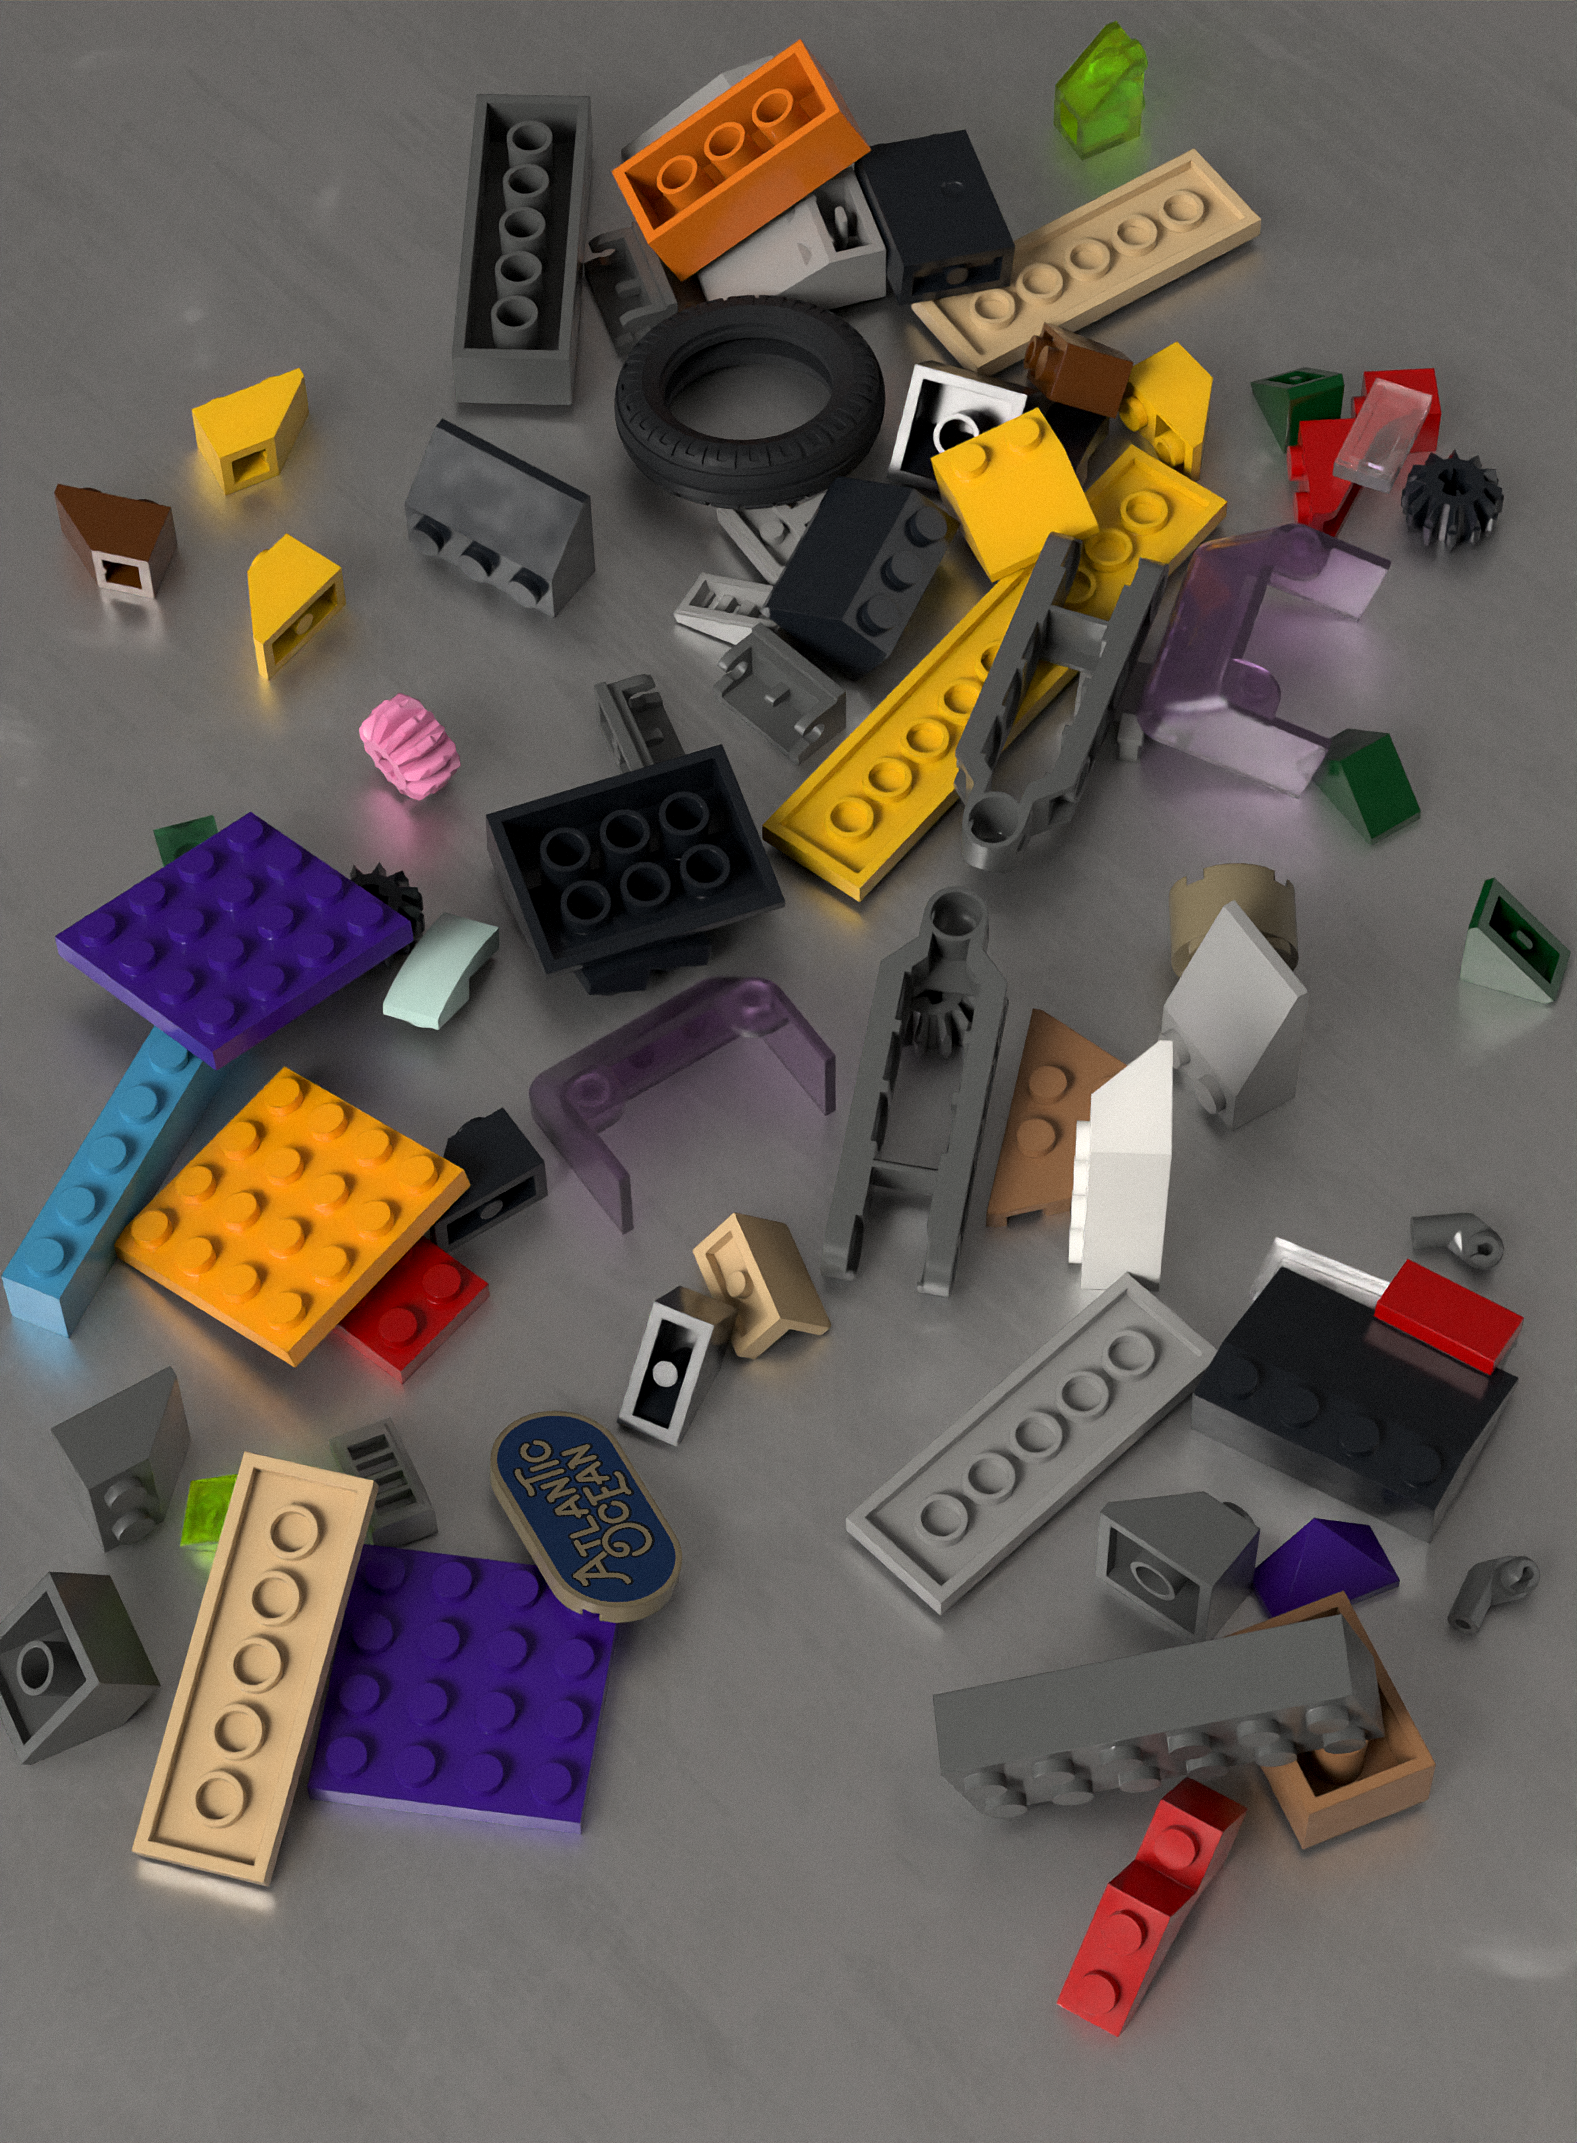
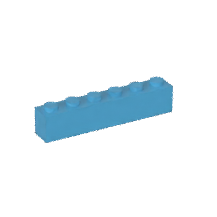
M154 1025L1 1275L12 1316L70 1338L118 1258L114 1244L123 1229L156 1195L237 1058L216 1071Z

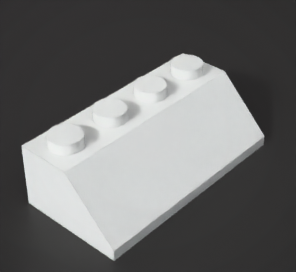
M1159 1040L1091 1094L1090 1121L1077 1120L1068 1263L1081 1264V1289L1107 1290L1127 1272L1148 1291L1159 1292L1172 1159L1173 1041Z

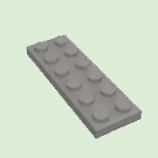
M1126 1272L847 1515L846 1530L941 1616L1196 1389L1218 1350Z

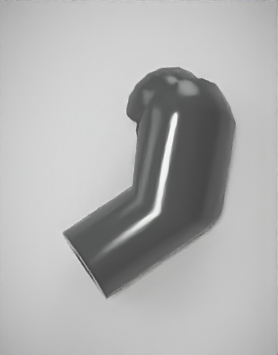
M1473 1213L1411 1217L1410 1232L1413 1249L1447 1247L1468 1265L1482 1270L1493 1268L1500 1262L1503 1256L1504 1245L1500 1236Z
M1506 1556L1474 1565L1468 1571L1447 1616L1449 1624L1463 1633L1476 1634L1490 1606L1521 1599L1529 1592L1535 1590L1540 1580V1570L1537 1564L1526 1556Z

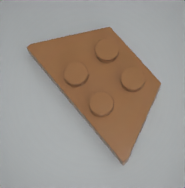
M1032 1009L986 1212L987 1227L998 1228L1006 1226L1007 1217L1043 1209L1045 1217L1071 1210L1077 1120L1090 1121L1091 1094L1128 1066L1040 1009Z

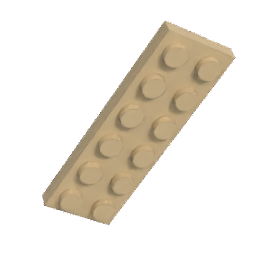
M1193 148L1013 241L1015 253L1010 286L914 303L911 309L965 370L991 376L1024 359L1030 339L1033 335L1040 336L1044 322L1075 332L1259 236L1261 218Z
M244 1451L131 1850L132 1852L156 1860L270 1886L379 1486L375 1481Z

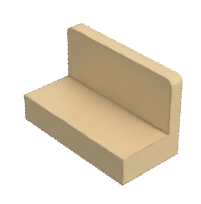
M734 1212L692 1250L712 1298L739 1309L730 1337L737 1356L756 1359L789 1329L822 1335L831 1328V1322L786 1224Z

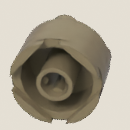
M1228 863L1203 868L1204 879L1187 885V876H1185L1172 886L1169 892L1171 963L1173 971L1179 978L1182 976L1223 906L1233 900L1237 902L1289 968L1294 971L1299 960L1295 889L1288 879L1284 886L1275 881V871L1265 866Z

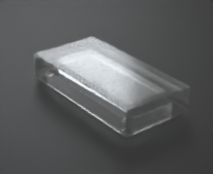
M1376 378L1334 462L1333 476L1389 494L1431 409L1432 396Z

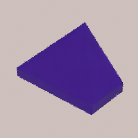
M1314 1518L1255 1568L1252 1588L1268 1618L1271 1619L1343 1590L1351 1605L1399 1587L1400 1579L1370 1525Z

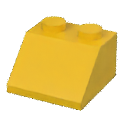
M1038 407L930 458L942 503L950 516L961 523L958 529L992 583L1037 562L1045 541L1052 531L1075 537L1079 540L1086 539L1100 532L1098 523L1067 453Z

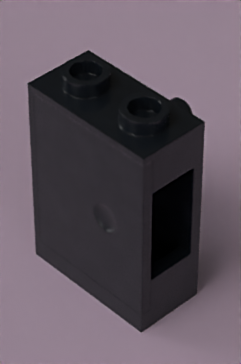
M966 129L886 144H876L870 146L872 150L854 162V173L886 248V274L899 306L1010 286L1015 244Z

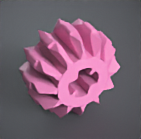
M398 693L390 700H384L371 711L372 713L362 722V726L359 728L360 738L364 742V749L374 760L375 767L382 771L387 781L392 782L401 794L421 801L429 794H435L448 783L461 766L460 756L456 752V745L446 734L445 727L439 724L432 711H427L419 700L408 695Z

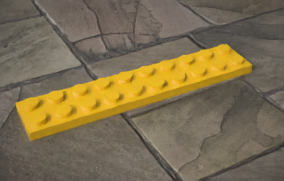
M1131 444L1084 493L1098 523L1100 532L1082 540L1083 547L1079 567L1063 608L1109 621L1124 585L1131 586L1138 569L1139 558H1148L1168 564L1169 577L1226 517L1228 501ZM1036 562L997 582L762 825V840L858 902L863 900L959 798L954 788V780L959 771L956 765L955 750ZM1040 660L1002 752L1079 671Z

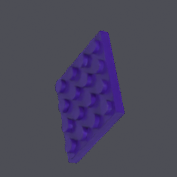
M252 812L233 822L55 936L58 953L62 958L216 1071L414 940L411 921Z
M363 1544L341 1625L307 1785L309 1799L582 1834L620 1623L599 1621L600 1614L591 1613L583 1609L581 1615L567 1608L551 1591L537 1565Z

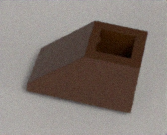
M1044 322L1040 336H1032L1025 352L1024 369L1028 370L1026 378L1049 400L1116 419L1134 362L1119 350Z
M58 484L54 495L61 529L97 586L155 599L178 545L171 507L159 505L148 499L135 500L106 494L94 488H77Z

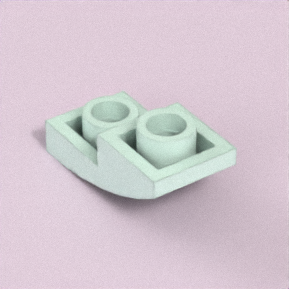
M444 912L422 936L401 967L383 1002V1014L409 1021L417 1027L439 1030L469 1000V978L499 949V927Z

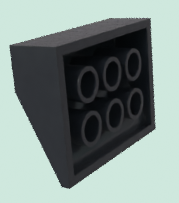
M722 744L486 814L488 854L505 899L546 980L785 907L784 896Z
M1281 1266L1224 1339L1193 1392L1191 1429L1430 1544L1518 1385L1519 1378L1497 1367L1490 1376L1375 1317L1374 1309Z

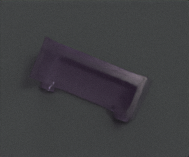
M1297 523L1202 543L1195 550L1188 563L1137 704L1136 718L1140 728L1150 738L1290 797L1299 799L1329 751L1332 740L1276 717L1275 714L1281 699V690L1277 680L1263 667L1242 659L1267 586H1272L1358 622L1388 573L1392 561L1309 526Z
M713 976L706 978L548 1068L533 1080L529 1089L530 1111L533 1120L622 1235L634 1229L630 1174L598 1134L614 1125L622 1117L626 1102L740 1036L748 1038L761 1037L825 1116L836 1111V1055L782 989L774 982L760 977Z

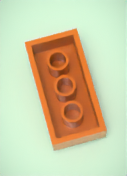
M799 39L611 172L648 245L677 278L683 282L869 153L872 149L833 79L804 42Z

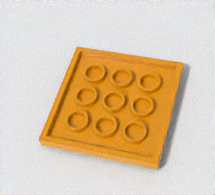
M284 1066L123 1229L114 1247L117 1257L296 1368L471 1184L464 1169Z

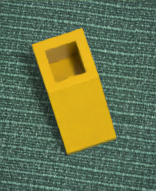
M1176 341L1132 367L1118 412L1122 421L1130 430L1138 431L1154 447L1162 463L1196 482L1200 479L1209 424L1213 377Z
M300 368L279 376L269 377L261 383L224 397H217L204 405L191 409L197 446L225 496L280 475L309 415L305 378Z

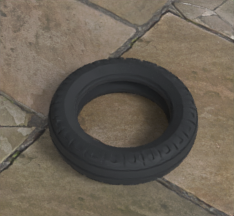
M755 295L731 296L727 300H723V298L697 304L696 308L691 306L675 313L657 324L641 338L627 356L628 358L625 360L619 374L614 398L615 421L623 446L637 468L647 478L669 493L697 504L706 506L711 504L712 507L740 509V507H745V510L771 508L773 504L782 506L804 500L805 496L809 498L825 491L837 476L846 477L868 455L879 434L885 412L886 397L882 371L874 352L867 341L863 339V336L848 322L827 309L798 299L790 298L788 300L787 297L759 295V298H755ZM750 363L775 364L802 371L821 382L831 394L824 409L807 423L776 436L750 440L724 439L697 432L678 421L669 410L673 398L695 379L724 367Z

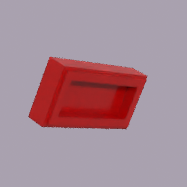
M1410 1259L1406 1260L1379 1298L1374 1313L1375 1317L1490 1376L1521 1332L1524 1317Z

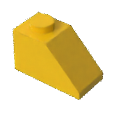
M287 533L270 549L261 551L247 571L259 675L268 681L346 605L342 568Z

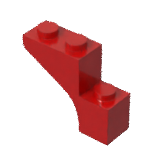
M1434 368L1365 371L1363 373L1361 396H1352L1351 418L1300 421L1297 445L1288 446L1287 471L1289 481H1299L1300 492H1294L1293 498L1294 522L1296 528L1306 529L1309 551H1323L1333 546L1368 479L1378 467L1399 456L1436 451L1442 413Z
M1188 1776L1160 1800L1136 1858L1107 1884L1056 2002L1057 2005L1116 2037H1119L1125 2031L1191 1908L1210 1880L1223 1868L1248 1811L1247 1807Z

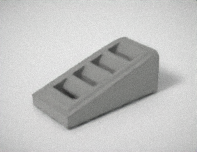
M701 572L674 612L677 622L734 645L752 633V628L759 622L763 623L796 651L802 644V642L760 612L774 587L772 585ZM715 596L721 598L714 610L708 609ZM737 605L741 606L736 614H733Z
M391 1417L328 1440L330 1449L342 1474L361 1478L359 1471L393 1460L395 1466L362 1478L373 1480L378 1486L397 1479H401L403 1483L402 1485L377 1493L366 1533L371 1545L396 1548L438 1532L435 1510ZM385 1441L386 1448L356 1459H352L350 1455L353 1451ZM407 1497L411 1502L382 1514H378L376 1510Z

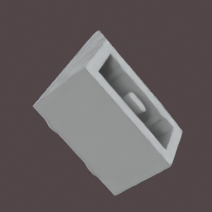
M851 166L835 175L697 271L696 274L707 301L719 298L727 300L728 297L755 295V298H759V295L787 297L788 300L790 298L802 300L830 310L886 296V248Z

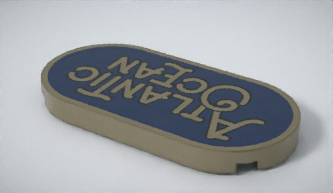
M543 1411L529 1414L509 1424L498 1435L493 1444L490 1458L489 1477L492 1490L556 1598L567 1608L581 1615L583 1609L591 1613L600 1614L599 1621L613 1623L640 1620L661 1610L671 1599L673 1589L679 1583L682 1566L681 1546L669 1523L614 1435L597 1421L566 1411Z

